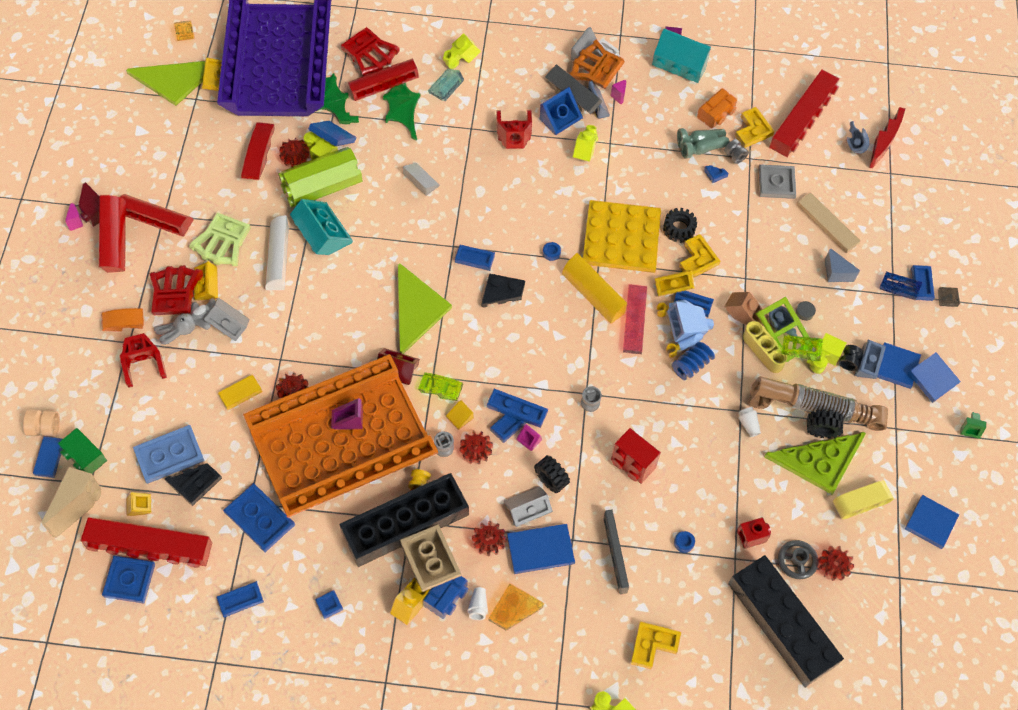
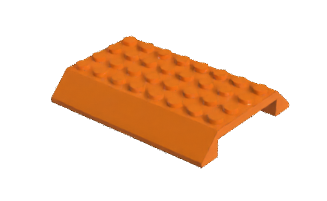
M390 354L243 414L287 518L438 454L431 436L427 435L401 383L398 369ZM355 399H361L363 429H332V410Z

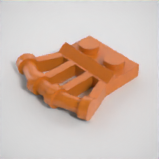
M595 39L593 44L580 51V56L573 61V67L569 74L576 80L592 81L594 84L606 89L625 61L623 58L606 51L599 41ZM598 49L602 56L599 57L592 52ZM585 59H590L596 62V64L593 67L583 61ZM579 68L589 71V73H578Z

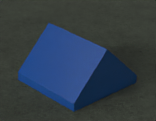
M570 87L565 88L540 104L539 119L554 135L559 134L583 119Z

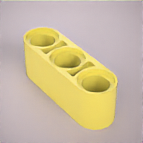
M749 322L743 334V340L769 371L773 373L781 372L787 361V354L759 322Z
M881 480L836 497L833 503L841 519H848L886 505L893 501L894 497L886 482Z

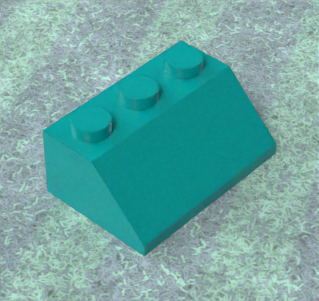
M663 29L653 55L652 65L699 83L707 67L711 46Z
M301 199L290 213L294 224L299 228L304 239L308 241L315 254L331 255L353 243L352 238L327 202Z

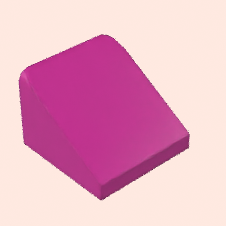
M70 203L65 220L70 231L83 227L79 212L73 203Z

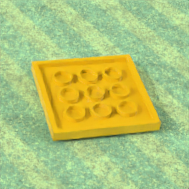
M590 200L583 259L591 266L655 273L661 208Z

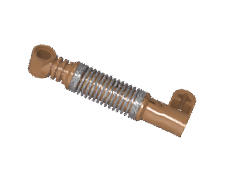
M759 376L751 386L749 404L754 408H767L776 400L787 403L789 407L807 412H812V410L814 412L816 410L822 411V409H826V411L833 410V413L837 411L844 417V422L851 423L853 421L865 424L874 431L887 429L888 408L882 405H864L858 403L853 398H847L843 395H834V393L824 392V390L821 391L820 389H814L797 383L791 385Z

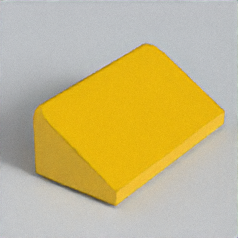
M208 261L194 267V270L199 269L203 271L202 279L197 282L194 288V300L218 298L217 266Z
M692 270L654 278L658 297L695 289Z

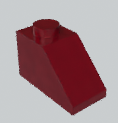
M85 182L82 185L78 206L81 210L80 216L84 222L87 223L89 221L94 227L99 224L100 196Z

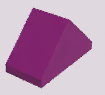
M355 399L333 409L331 428L363 429L361 399Z

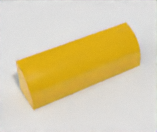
M578 253L571 257L564 266L562 275L610 324L623 316L626 311L627 302Z

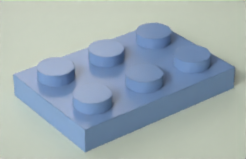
M191 425L133 447L147 484L205 461Z

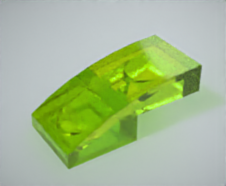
M424 372L418 390L421 393L438 395L440 399L458 401L464 384L452 378Z

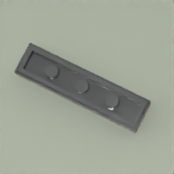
M557 64L545 76L549 82L561 91L570 87L576 103L590 115L602 103L599 97Z
M613 509L605 510L603 520L618 591L620 595L627 594L629 583Z

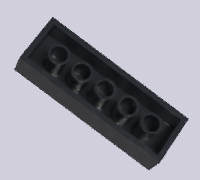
M449 473L340 523L339 526L357 567H360L401 548V539L438 524L440 528H443L469 516V505L452 473Z
M766 555L731 577L728 585L805 688L844 660V657Z

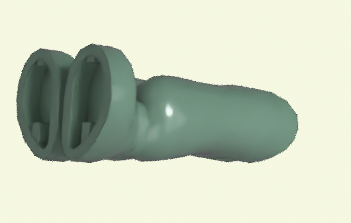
M684 128L677 130L678 147L681 148V154L685 159L691 158L693 154L701 155L715 149L724 148L730 140L728 137H725L727 134L725 129L696 130L691 135H688Z

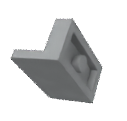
M220 298L216 300L214 306L204 318L205 321L234 341H237L245 331L250 320Z
M540 486L504 500V504L509 509L513 524L516 527L553 512L548 494Z

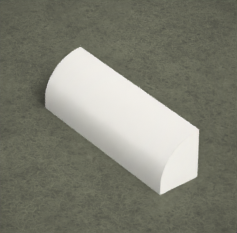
M286 215L278 216L270 222L266 290H285L289 225Z

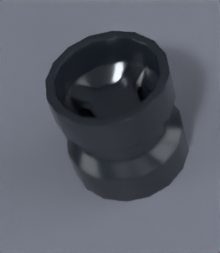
M846 345L843 350L844 355L839 360V365L845 370L855 371L858 368V360L862 358L863 351L856 345Z

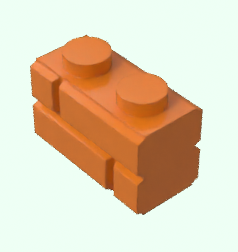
M721 88L699 108L698 119L703 123L705 122L711 129L717 124L721 125L728 114L731 116L736 111L737 98Z

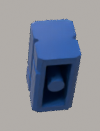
M460 576L431 588L423 599V606L442 619L446 615L451 616L457 607L455 603L458 598L463 599L468 592V580Z

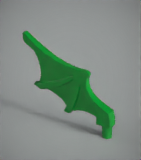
M335 73L331 77H326L324 106L319 110L331 112L340 124L359 123V116H350V112L345 110V102L349 98V93L340 91L337 86Z
M406 83L392 87L383 96V100H387L389 103V111L385 116L386 123L390 120L400 122L407 127L411 138L417 141L414 114L421 94L420 92H412Z

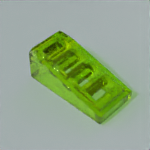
M784 335L781 354L821 362L823 339ZM789 342H793L792 349H788ZM797 343L801 344L800 350H796ZM805 345L808 346V351H804Z

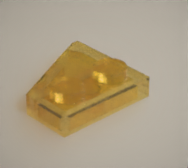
M510 583L490 614L488 621L507 631L543 609L545 603Z

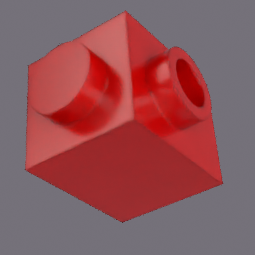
M761 517L741 523L737 533L744 549L766 543L771 536V529L769 524L765 523L764 518Z

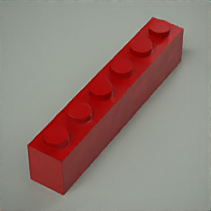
M821 69L772 137L769 148L787 158L791 152L794 153L799 146L798 142L800 140L803 141L806 137L807 129L811 130L816 121L814 119L821 116L824 110L823 106L827 107L831 101V95L837 93L840 87L837 85L840 78Z
M90 517L87 518L80 540L87 550L93 552L105 550L112 555L124 553L132 558L143 556L151 561L162 559L175 565L187 563L188 566L194 568L207 566L213 544L209 536Z

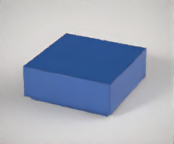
M334 590L315 599L324 620L343 610Z

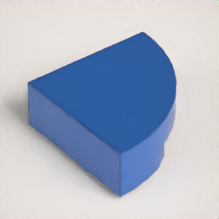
M713 165L704 167V171L712 183L728 177L729 173L723 168L713 167Z

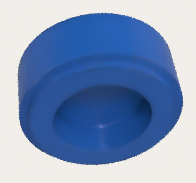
M555 242L546 243L543 247L544 258L549 261L559 259L561 255L560 245Z
M687 531L679 532L674 540L675 548L682 553H688L693 549L695 545L694 536Z

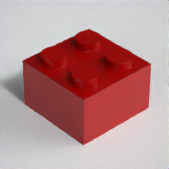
M629 428L614 444L611 460L618 469L622 468L627 472L630 479L642 484L656 469L661 452Z

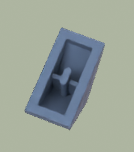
M833 249L828 251L825 258L828 282H854L860 270Z

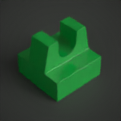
M972 412L971 418L967 417L960 428V435L980 439L987 428V422L981 420L979 413Z

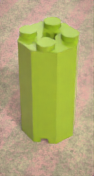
M349 147L278 173L282 183L280 184L284 194L287 193V200L291 208L296 207L301 199L314 201L363 182L361 170L357 167L358 161Z

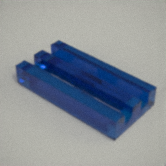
M886 271L880 285V290L916 300L923 282Z

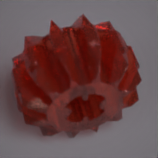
M288 138V142H282V147H279L280 160L286 166L291 165V167H294L295 165L305 163L310 156L309 147L303 139L298 141L297 138L294 140Z
M293 372L292 376H289L285 373V379L279 378V384H276L278 398H283L308 388V380L304 379L302 374L296 376V373Z
M473 430L472 436L466 433L465 439L460 441V453H463L464 460L469 458L470 464L476 460L479 465L481 464V459L487 462L488 456L492 455L491 448H493V443L490 442L489 435L483 437L482 431L478 435Z
M488 521V526H485L481 522L480 528L475 527V534L472 535V541L475 542L473 547L475 549L479 548L480 555L486 551L489 557L492 551L497 555L499 553L498 549H504L505 545L503 543L507 541V537L503 536L505 530L499 529V523L492 526V522Z
M829 546L828 551H822V557H819L818 562L821 564L819 570H825L824 577L830 575L832 581H835L836 578L842 581L845 576L849 577L851 575L850 570H853L854 564L851 563L853 556H847L848 550L843 552L841 551V546H837L836 550L833 546Z

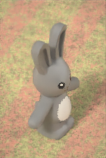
M214 298L210 299L206 305L199 306L197 302H194L191 305L190 314H181L175 318L174 322L154 328L157 335H162L159 338L160 343L166 345L180 335H188L195 329V326L205 330L210 329V323L205 321L204 318L216 302Z

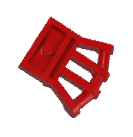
M368 27L341 44L342 50L354 62L356 61L361 76L379 71L384 66H389L394 56L400 52V48L397 45L381 40ZM378 46L389 50V53L386 55ZM369 52H374L382 60L378 62ZM363 57L372 66L365 68L361 58Z
M180 265L177 268L167 266L166 269L159 272L149 273L154 288L151 313L154 316L190 314L191 303L194 297L193 290L197 282L202 279L203 271L199 269L193 270L185 265ZM174 275H178L176 289H171L172 279ZM185 276H191L186 288H184ZM165 277L164 289L161 290L159 279Z

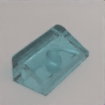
M447 69L431 86L428 93L442 101H446L464 81L460 70Z

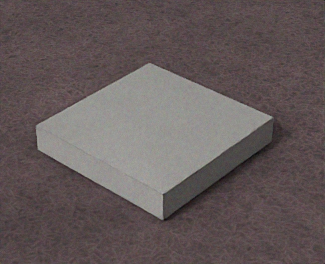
M759 164L760 197L796 198L795 166Z

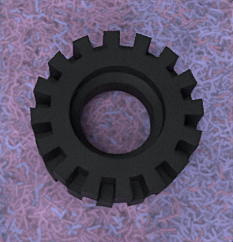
M680 207V211H678V208H674V212L670 210L669 214L667 213L663 231H665L666 236L669 235L668 239L674 238V242L680 240V243H683L684 239L687 241L689 238H693L698 222H696L697 218L696 216L694 217L693 212L689 214V209L683 211L684 208ZM683 222L687 225V228L679 229L673 223Z
M822 409V411H812L807 416V432L810 435H814V437L821 436V438L841 436L843 434L844 417L837 411L833 413V410L826 411V409Z
M546 455L534 465L538 478L541 479L542 483H545V486L550 491L559 493L570 483L568 473L552 456Z

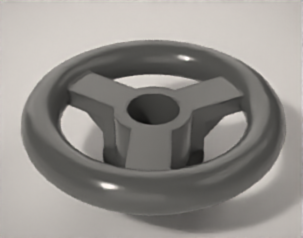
M789 541L780 548L778 553V563L781 570L791 578H809L818 568L819 559L815 549L804 541ZM799 546L792 554L786 552L790 547ZM809 554H811L812 566L806 572L804 565L809 560ZM796 556L801 557L802 561L798 560ZM784 559L792 561L797 566L799 573L791 571L786 566Z

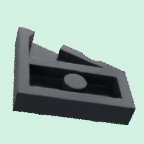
M489 273L481 307L485 308L488 304L493 303L504 304L508 301L522 300L526 281Z
M205 463L195 469L182 471L183 474L174 477L168 476L165 478V481L193 506L222 479V476L208 463Z

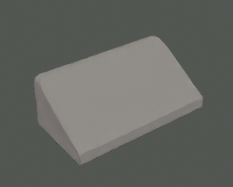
M591 27L585 30L572 47V61L580 56L582 49H586L597 39Z
M417 163L402 167L403 174L426 196L440 186Z

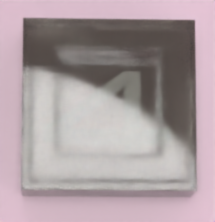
M939 287V306L958 307L960 305L958 288Z

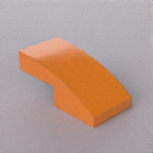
M143 308L117 309L102 312L101 314L102 331L122 332L123 328L143 329L144 326Z

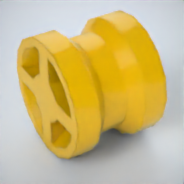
M420 469L412 470V480L409 482L408 488L414 490L427 484L431 474Z

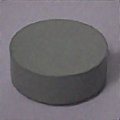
M808 301L799 303L796 309L798 318L804 321L811 320L816 313L815 306Z

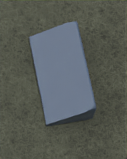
M590 81L588 89L602 100V103L595 110L597 118L609 117L610 113L600 89Z
M868 339L862 347L863 355L858 360L859 365L854 376L877 379L886 346Z

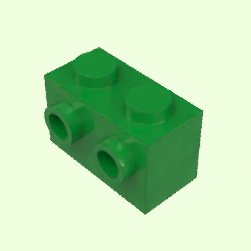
M78 428L74 429L58 443L62 449L60 454L67 461L71 459L74 462L72 466L75 469L93 474L107 462L103 453Z

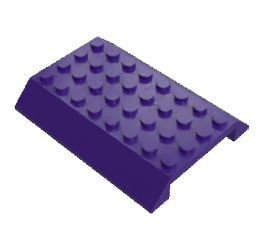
M229 0L217 104L238 116H310L322 108L325 98L332 0H314V5L249 4L248 0Z

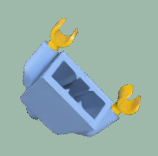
M687 300L672 302L669 305L661 302L657 305V310H659L657 315L659 317H665L668 313L674 341L678 342L677 345L670 343L666 347V351L670 349L675 350L669 353L671 358L677 355L678 350L681 349L683 351L700 342L708 330L713 329V319L706 318L702 307L695 306Z

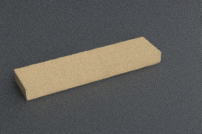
M811 192L797 202V206L846 253L860 244L861 240Z

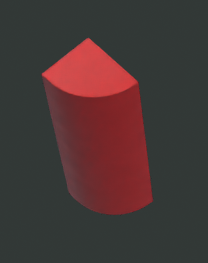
M413 58L349 81L348 85L354 100L357 101L419 78V73Z
M127 194L120 196L126 201V217L184 237L194 221L190 216Z
M100 195L99 267L107 273L125 272L126 201L117 196Z

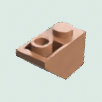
M732 292L724 306L731 316L745 325L756 321L764 326L756 315L759 310L763 309L750 292Z

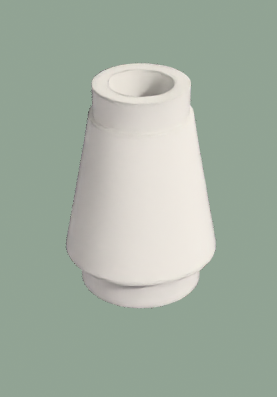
M753 407L739 411L738 419L750 437L761 434L757 411H754Z
M482 587L474 588L467 610L469 617L473 620H484L488 614L486 589Z

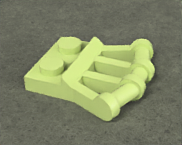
M217 212L207 230L193 240L189 248L201 255L205 261H213L216 265L232 264V266H238L239 249L251 229L250 224ZM212 236L206 249H204L201 244ZM219 240L224 241L217 254H213L212 251ZM233 244L232 257H224L230 245Z

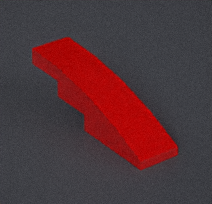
M899 107L894 119L889 118L884 131L879 130L874 142L869 168L873 169L890 148L902 123L906 108Z
M256 123L247 149L241 178L260 180L267 163V154L271 147V137L275 130L274 124Z

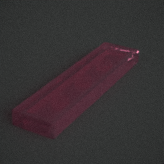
M632 284L628 286L623 353L642 355L647 286Z

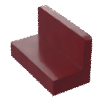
M383 348L378 353L377 359L390 354L398 369L401 383L410 385L414 370L418 367L420 359Z

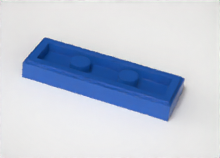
M495 388L487 403V408L539 428L542 427L548 413V409Z

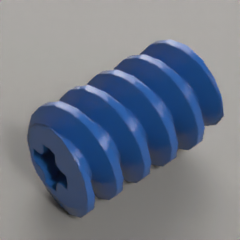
M697 342L688 351L684 352L683 355L679 356L678 360L672 363V368L677 376L685 381L687 377L693 378V373L697 374L699 368H704V364L707 365L710 363V360H714L715 354L708 345L703 342Z

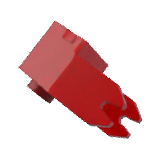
M496 110L498 140L502 142L506 149H524L527 142L531 139V110H527V121H501V110Z
M145 333L124 339L120 361L128 388L133 387L130 372L131 363L154 358L157 361L160 376L162 379L167 378L162 354Z

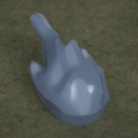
M851 121L849 123V131L852 133V138L847 137L846 141L852 152L862 154L869 148V137L864 128H862L861 133L855 127L854 121Z
M779 306L769 312L770 324L776 332L794 322L784 306ZM795 328L785 332L791 335L795 343H799L800 340Z

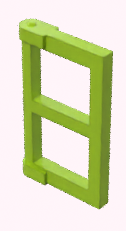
M786 296L756 313L767 332L782 349L783 347L777 337L795 326L799 329L806 344L787 354L786 362L815 346ZM784 304L794 322L774 333L764 315Z

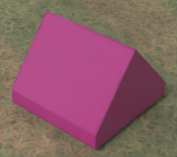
M626 80L612 85L611 97L619 104L624 102Z
M525 424L516 440L530 451H533L542 441V437Z

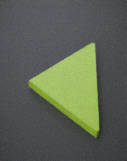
M205 61L128 68L126 72L177 106L203 82Z
M399 263L400 353L404 354L452 309V304Z
M860 432L851 436L846 435L832 440H822L799 447L794 446L781 449L780 451L767 452L764 458L833 495L866 433Z

